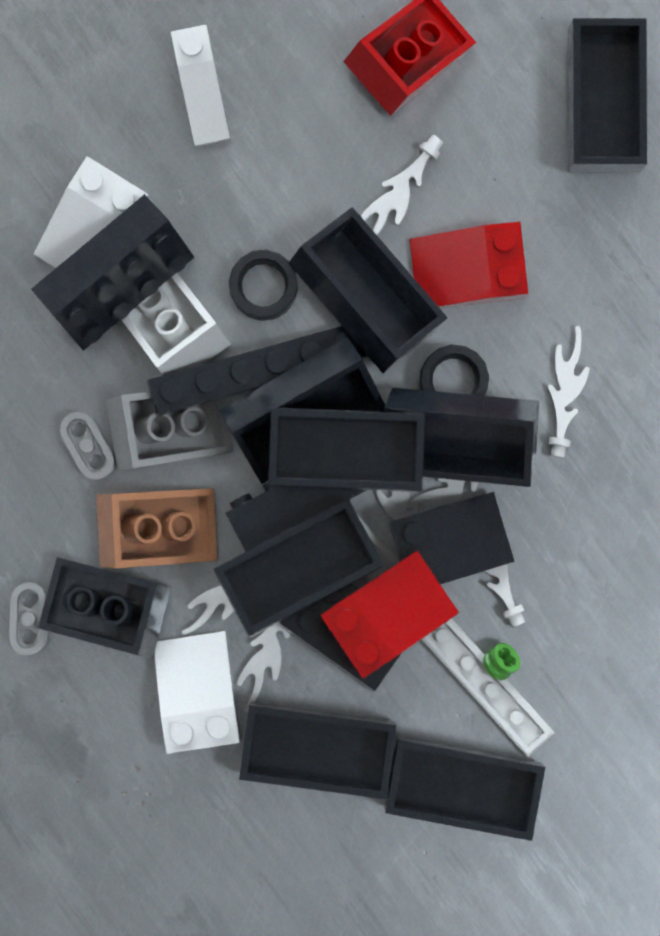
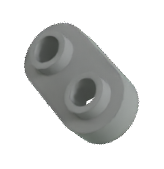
M79 411L65 416L60 425V435L80 472L92 480L107 478L115 468V456L96 421L90 415ZM78 424H84L86 427V433L82 437L74 435V427ZM96 455H100L104 460L103 466L99 469H94L91 465V460Z
M34 582L20 584L13 590L10 598L9 642L15 652L24 656L40 652L45 647L48 638V631L38 628L47 591L40 584ZM29 593L34 594L37 598V603L34 607H28L25 604V597ZM26 630H32L35 633L36 639L32 644L25 642L23 638Z

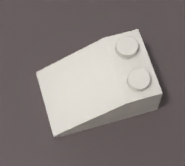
M86 156L67 186L34 255L57 268L144 194L151 200L149 194Z
M178 273L173 275L153 295L148 296L127 317L122 319L123 323L162 375L205 364L231 345L219 326Z
M226 631L157 641L154 655L166 754L240 743L242 737Z

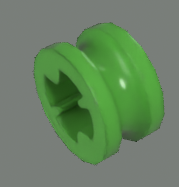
M506 643L497 644L483 658L486 671L497 680L507 679L520 668V658L517 652Z

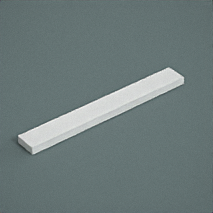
M359 517L384 564L381 569L365 577L371 582L400 561ZM452 618L421 639L527 757L555 733L507 679L497 680L486 671L483 663L484 654Z

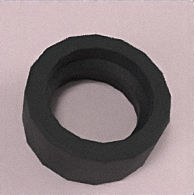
M267 249L252 251L242 256L232 268L229 278L230 295L236 307L247 317L259 321L274 320L287 313L294 304L298 292L296 272L288 264L289 261L280 253ZM267 264L274 266L281 272L285 280V289L283 296L278 302L271 306L261 307L247 300L243 293L242 282L249 269L256 265Z
M451 344L438 348L428 356L420 371V389L435 391L432 381L436 367L448 359H461L470 365L475 374V387L470 395L484 396L488 390L489 373L485 361L476 351L463 345Z

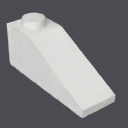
M207 25L171 31L195 147L230 140Z

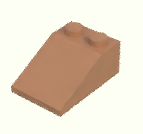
M214 488L96 494L100 567L128 568L218 561Z

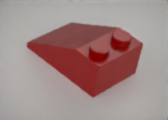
M413 0L362 38L343 62L386 112L392 116L477 42L440 0Z
M521 221L482 225L409 239L413 278L439 308L524 300L529 294Z
M417 550L320 616L361 677L365 678L460 612Z

